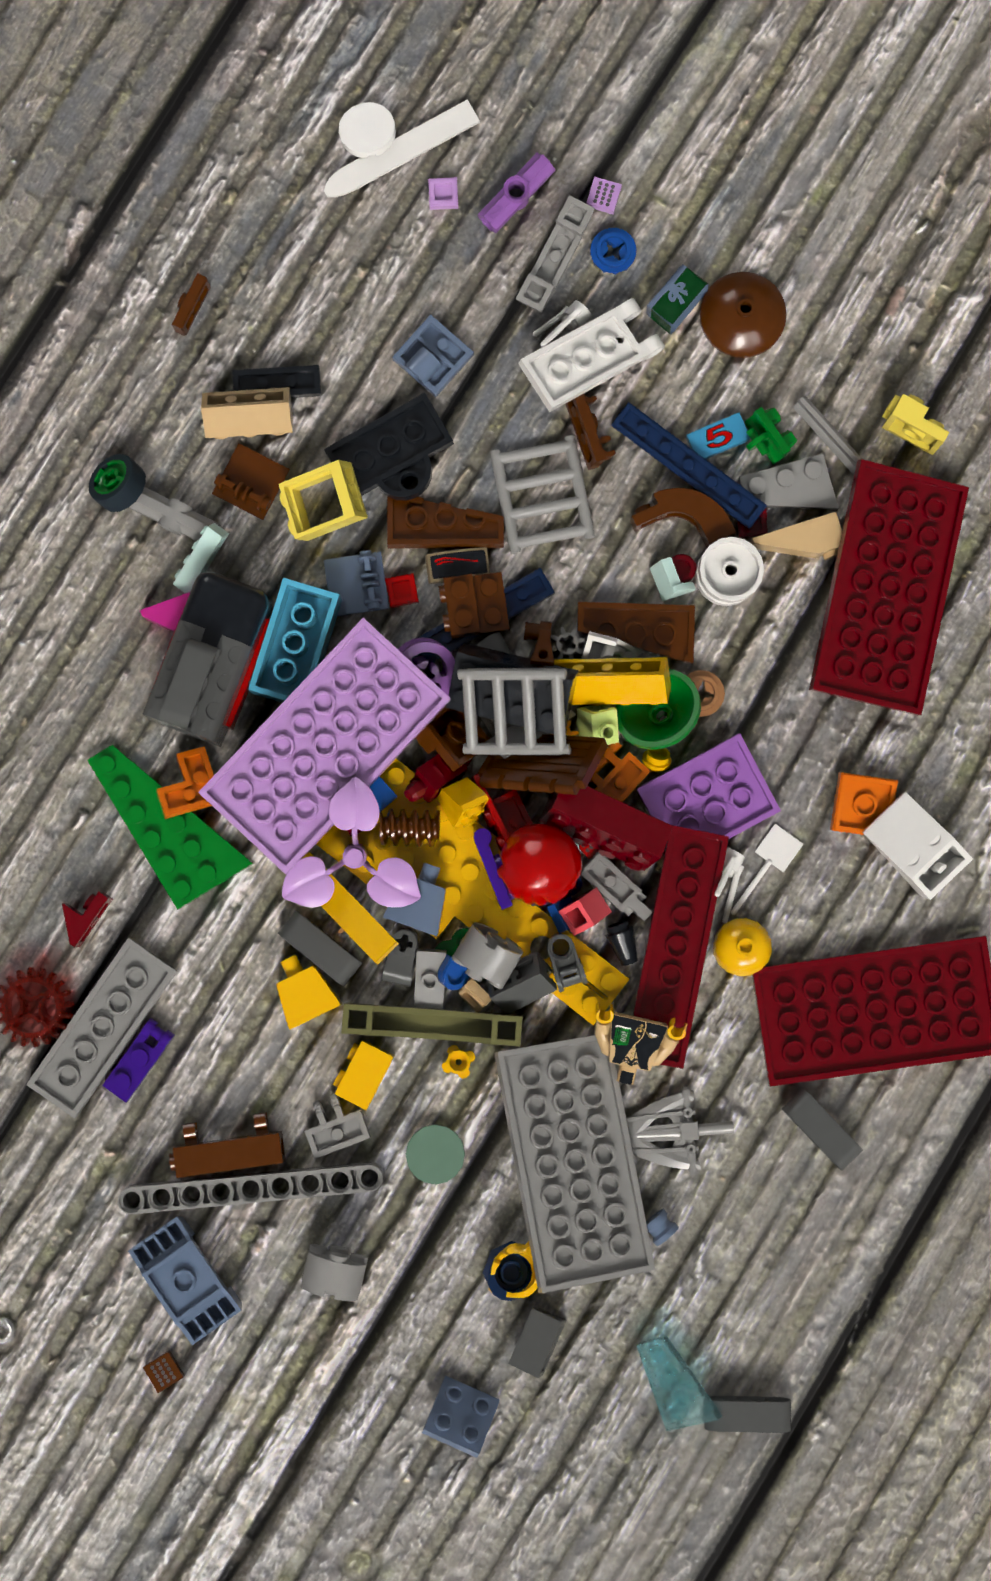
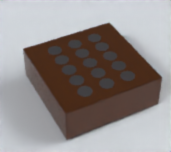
M170 1350L143 1367L157 1393L185 1376Z

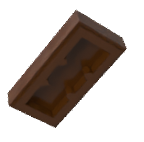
M197 273L188 293L184 292L181 295L177 305L179 310L172 322L175 332L183 336L188 334L211 288L207 277Z

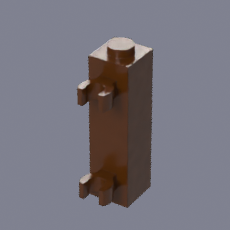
M265 1112L253 1115L256 1135L199 1142L197 1122L182 1125L185 1144L175 1146L173 1153L169 1154L171 1171H176V1178L284 1163L286 1157L282 1131L269 1133L268 1115Z

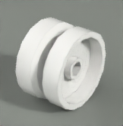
M737 537L721 538L709 545L697 562L695 573L697 587L703 597L713 604L721 606L740 604L749 598L762 582L764 573L762 556L756 547L745 539ZM727 567H730L732 569V575H728L726 573L725 569Z

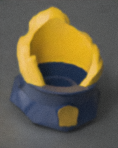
M510 1241L490 1251L483 1275L488 1283V1289L501 1300L513 1301L517 1298L529 1297L538 1288L529 1241L526 1244Z

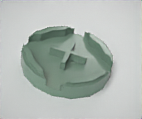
M438 1124L424 1126L415 1132L408 1142L406 1150L407 1164L413 1175L425 1183L435 1185L448 1182L454 1178L462 1168L465 1156L463 1142L458 1134L447 1126Z

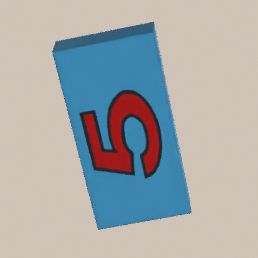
M740 412L686 435L690 448L705 459L750 441V437L746 433L748 430Z

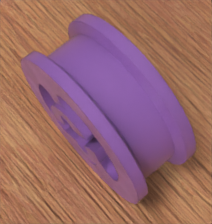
M414 638L402 644L398 650L418 669H426L427 667L430 671L428 675H425L436 683L444 693L449 695L455 658L450 651L441 643L431 638ZM423 652L437 654L442 660L443 669L439 672L436 664L430 659L427 660L424 656H418L413 660L412 658Z

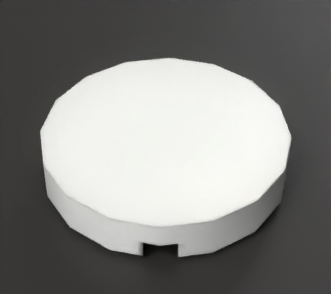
M374 102L360 103L352 106L344 113L339 122L338 133L343 147L350 154L360 158H368V155H381L391 147L396 137V125L391 112L384 106Z

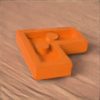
M205 746L177 753L176 759L184 781L156 790L165 819L212 806L198 793L214 776Z

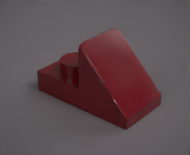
M99 891L96 895L91 894L83 905L84 913H81L68 903H62L70 945L81 947L112 902V897Z

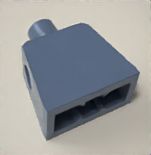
M424 863L417 879L421 895L420 899L404 907H388L383 918L438 936L446 894L445 888L435 885L441 868Z

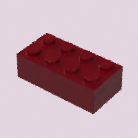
M588 786L586 789H580L577 795L558 794L554 790L553 793H550L539 819L540 823L563 830L572 837L576 844L581 846L590 845L598 849L602 856L611 859L616 857L624 861L627 867L636 871H645L662 857L673 829L672 825Z

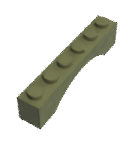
M344 1003L341 1033L450 1040L520 1047L523 1016Z

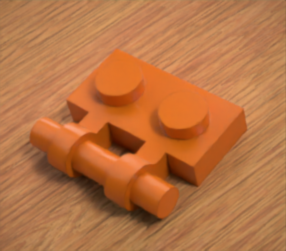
M615 743L608 745L590 781L597 786L595 790L623 802L651 771L630 752L622 760L618 758L615 754L622 745ZM609 762L615 768L602 779L597 773Z

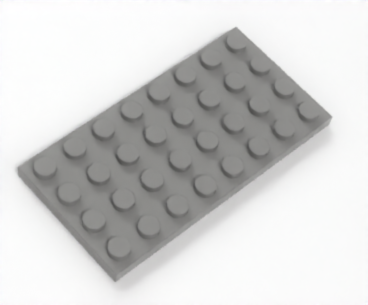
M592 1035L494 1053L538 1293L543 1294L655 1270L620 1084L616 1081L618 1075L616 1064L609 1062L608 1056L601 1053L596 1036Z

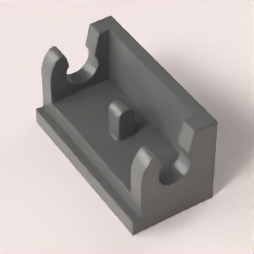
M535 951L519 960L503 989H498L488 982L489 997L501 1010L509 1014L556 991V983L549 977V974L553 973V971L540 957V954Z
M533 1307L508 1364L536 1378L541 1377L545 1372L567 1320L544 1309Z

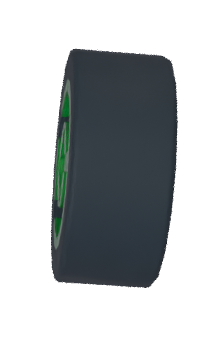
M114 454L102 461L92 473L89 481V493L104 509L110 512H120L129 508L142 494L146 484V474L129 456Z

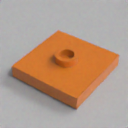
M839 772L830 830L864 835L862 832L895 801L898 780Z

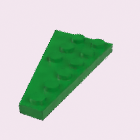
M114 745L107 747L87 760L177 910H180L254 864L193 812L165 819L156 790L162 788V786Z

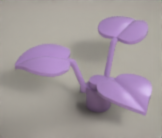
M353 777L333 796L329 804V816L333 824L341 830L352 829V843L345 848L343 859L327 870L323 860L319 857L309 856L299 860L284 879L282 897L285 900L305 907L324 905L331 899L335 889L334 881L329 875L343 865L352 869L364 866L374 875L367 883V892L376 903L382 906L404 907L420 899L421 895L416 874L405 860L397 857L387 858L379 864L377 871L366 860L367 851L362 844L358 843L357 830L370 831L375 827L379 819V805L372 790L361 779Z

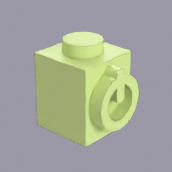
M589 705L577 708L576 724L579 736L605 738L607 745L619 743L617 708L609 705Z

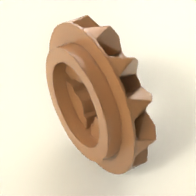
M705 670L694 671L686 675L693 681L697 689L704 682V691L709 693V695H713V697H705L702 700L699 717L710 716L721 707L725 696L721 680L715 674Z

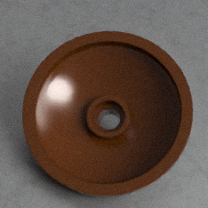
M735 272L718 279L705 293L700 307V324L707 340L720 352L737 358L754 357L769 350L780 338L786 323V306L778 288L765 277L751 272ZM747 305L750 308V312L743 313L740 307Z

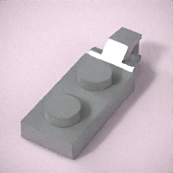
M599 852L582 868L581 876L594 888L597 887L606 899L628 917L634 912L643 921H646L653 913L642 903L646 898L642 890Z

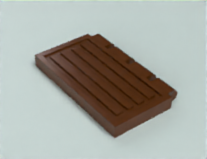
M542 734L537 739V743H554V735ZM566 735V744H570L571 747L570 755H510L505 759L501 755H488L478 772L480 776L479 783L483 788L501 789L503 787L508 790L527 791L529 788V791L553 793L555 790L558 794L577 795L580 789H586L608 745L605 738Z

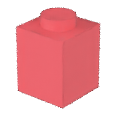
M596 887L573 900L559 910V913L573 936H576L597 924L612 913Z

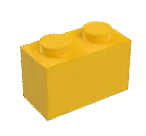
M362 1040L360 1045L354 1043L346 1058L351 1063L346 1071L340 1070L333 1083L334 1086L338 1087L335 1095L367 1110L395 1055L366 1040Z

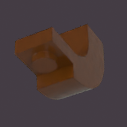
M670 488L653 493L652 502L654 506L651 507L648 503L634 510L635 515H632L630 520L636 532L665 518H682L696 527L706 548L721 538L734 537L736 533L730 518L717 502L701 492L686 488Z

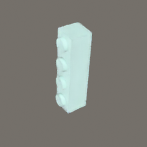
M216 523L209 526L206 525L202 529L200 540L193 544L191 555H187L183 561L185 565L174 576L176 580L173 585L184 593L191 592L196 578L199 574L207 571L229 535L228 532Z

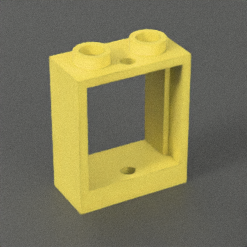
M336 460L279 483L281 491L280 501L287 511L289 518L288 528L294 539L309 541L368 518L351 462ZM333 478L343 515L311 528L300 490Z

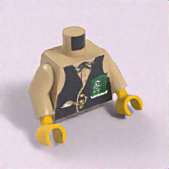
M600 1003L596 1004L595 1036L601 1053L608 1056V1061L620 1065L616 1081L624 1084L634 1085L637 1069L650 1071L652 1066H659L674 1051L679 1040L685 1037L688 1024L685 1023L684 1027L676 1028L674 1026L676 1018H672L668 1028L666 1023L614 1012L613 1004H610L608 1011H601Z

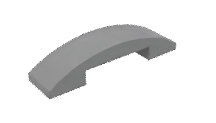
M570 195L568 196L551 235L516 297L517 301L542 313L565 273L595 208Z

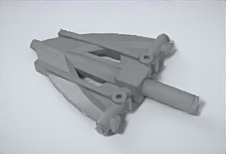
M682 1087V1093L662 1098L645 1106L632 1116L626 1117L633 1154L659 1165L688 1169L690 1175H696L697 1170H702L699 1160H696V1151H699V1147L695 1146V1140H699V1136L734 1133L733 1121L698 1124L697 1121H693V1115H696L695 1109L692 1110L691 1101L694 1100V1091H690L689 1087ZM669 1117L673 1122L649 1126L657 1118ZM654 1141H675L670 1148H659L651 1143Z

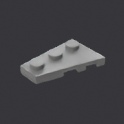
M823 454L750 473L738 478L739 484L764 502L767 508L790 507L808 510L827 509L829 511H838L839 509Z

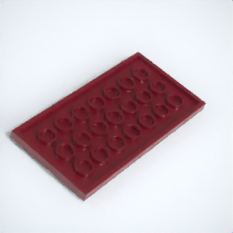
M863 459L857 460L809 690L917 716L922 715L969 487Z
M986 936L766 966L752 975L769 1087L991 1056V964Z

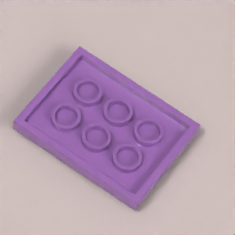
M740 733L636 788L650 816L670 825L729 836V839L781 811Z

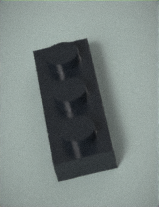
M319 365L232 370L233 391L289 387L291 398L321 396Z

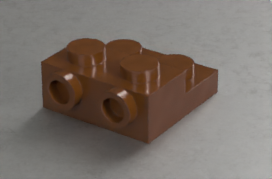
M502 572L475 576L467 574L443 578L444 585L438 586L441 603H447L448 614H443L445 632L451 631L452 639L510 631Z
M446 706L415 738L428 755L436 750L453 772L477 756L463 754L462 751L463 744L466 743L464 712L449 709ZM477 724L478 743H486L490 738Z

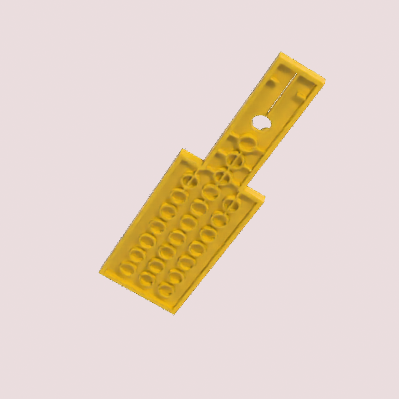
M395 759L380 775L384 782L398 796L382 811L383 816L386 817L389 809H393L395 817H398L401 809H405L407 818H410L413 809H416L419 818H422L425 810H429L431 818H434L436 811L440 810L439 840H436L434 847H429L427 839H425L422 846L417 847L415 838H413L408 847L405 846L403 838H401L398 846H393L392 840L389 837L386 846H383L379 839V813L378 825L370 831L357 834L358 843L365 847L367 851L366 860L376 871L383 860L394 857L401 858L409 863L417 879L424 863L441 868L435 885L445 888L446 894L438 936H431L437 939L454 917L469 928L474 922H478L498 931L497 935L504 940L508 937L523 950L521 956L523 958L531 954L530 946L536 937L545 936L550 938L554 934L559 933L549 915L536 905H527L521 899H512L513 906L501 910L474 841V833L484 827L476 822L465 828L463 825L453 828L437 798L430 803H427L423 798L414 802L409 801L404 796V791L415 773L398 759ZM333 825L316 845L339 862L343 859L345 848L352 843V837H350L347 830H341ZM491 833L490 849L493 856L499 854L501 858V851L495 841L496 836ZM343 865L365 884L374 876L364 866L352 869ZM566 930L562 934H566L572 939L588 984L578 983L564 988L563 992H559L557 987V990L552 993L594 1026L596 1023V1004L600 1003V1010L606 1011L630 979ZM557 939L553 943V952L556 955H564L568 951L569 944L565 939ZM548 957L547 959H543L550 967H552L550 957ZM576 973L564 976L563 978L575 975ZM549 974V977L556 983L554 974Z

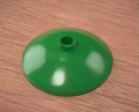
M669 669L671 690L668 704H616L618 729L629 743L643 749H663L678 743L692 731L700 716L701 697L696 685L688 676L679 671ZM667 716L664 720L660 721L661 717Z

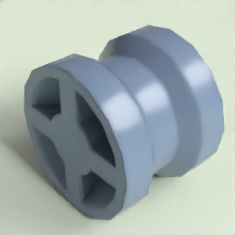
M664 1209L659 1210L646 1221L648 1233L653 1237V1243L656 1246L668 1240L679 1228L675 1222H670Z

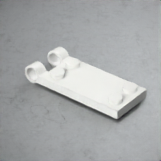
M634 298L625 301L616 308L520 359L519 366L549 412L639 362L654 357L665 348L658 334L652 335L643 342L638 343L627 327L626 323L642 312ZM616 338H621L623 343H618Z

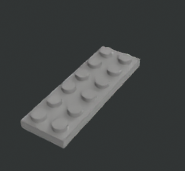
M128 938L26 1085L74 1119L77 1118L178 971L133 939Z

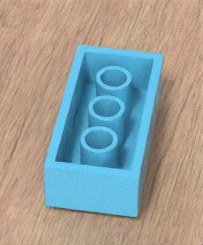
M283 577L248 690L252 694L283 703L325 658L342 603L340 594Z

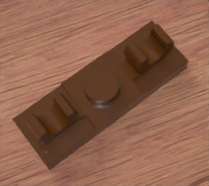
M582 394L567 402L566 407L588 470L598 468L604 460L611 459L616 452L615 450L605 451L602 447V444H606L611 440L610 436L605 435L600 439L598 438L597 418L594 413H591L589 408L597 400V396L587 397L585 394Z

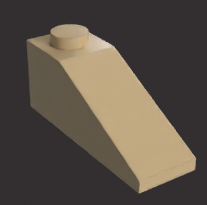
M833 512L754 537L749 543L754 545L757 550L809 558L823 556L824 560L837 557L842 528L837 513Z

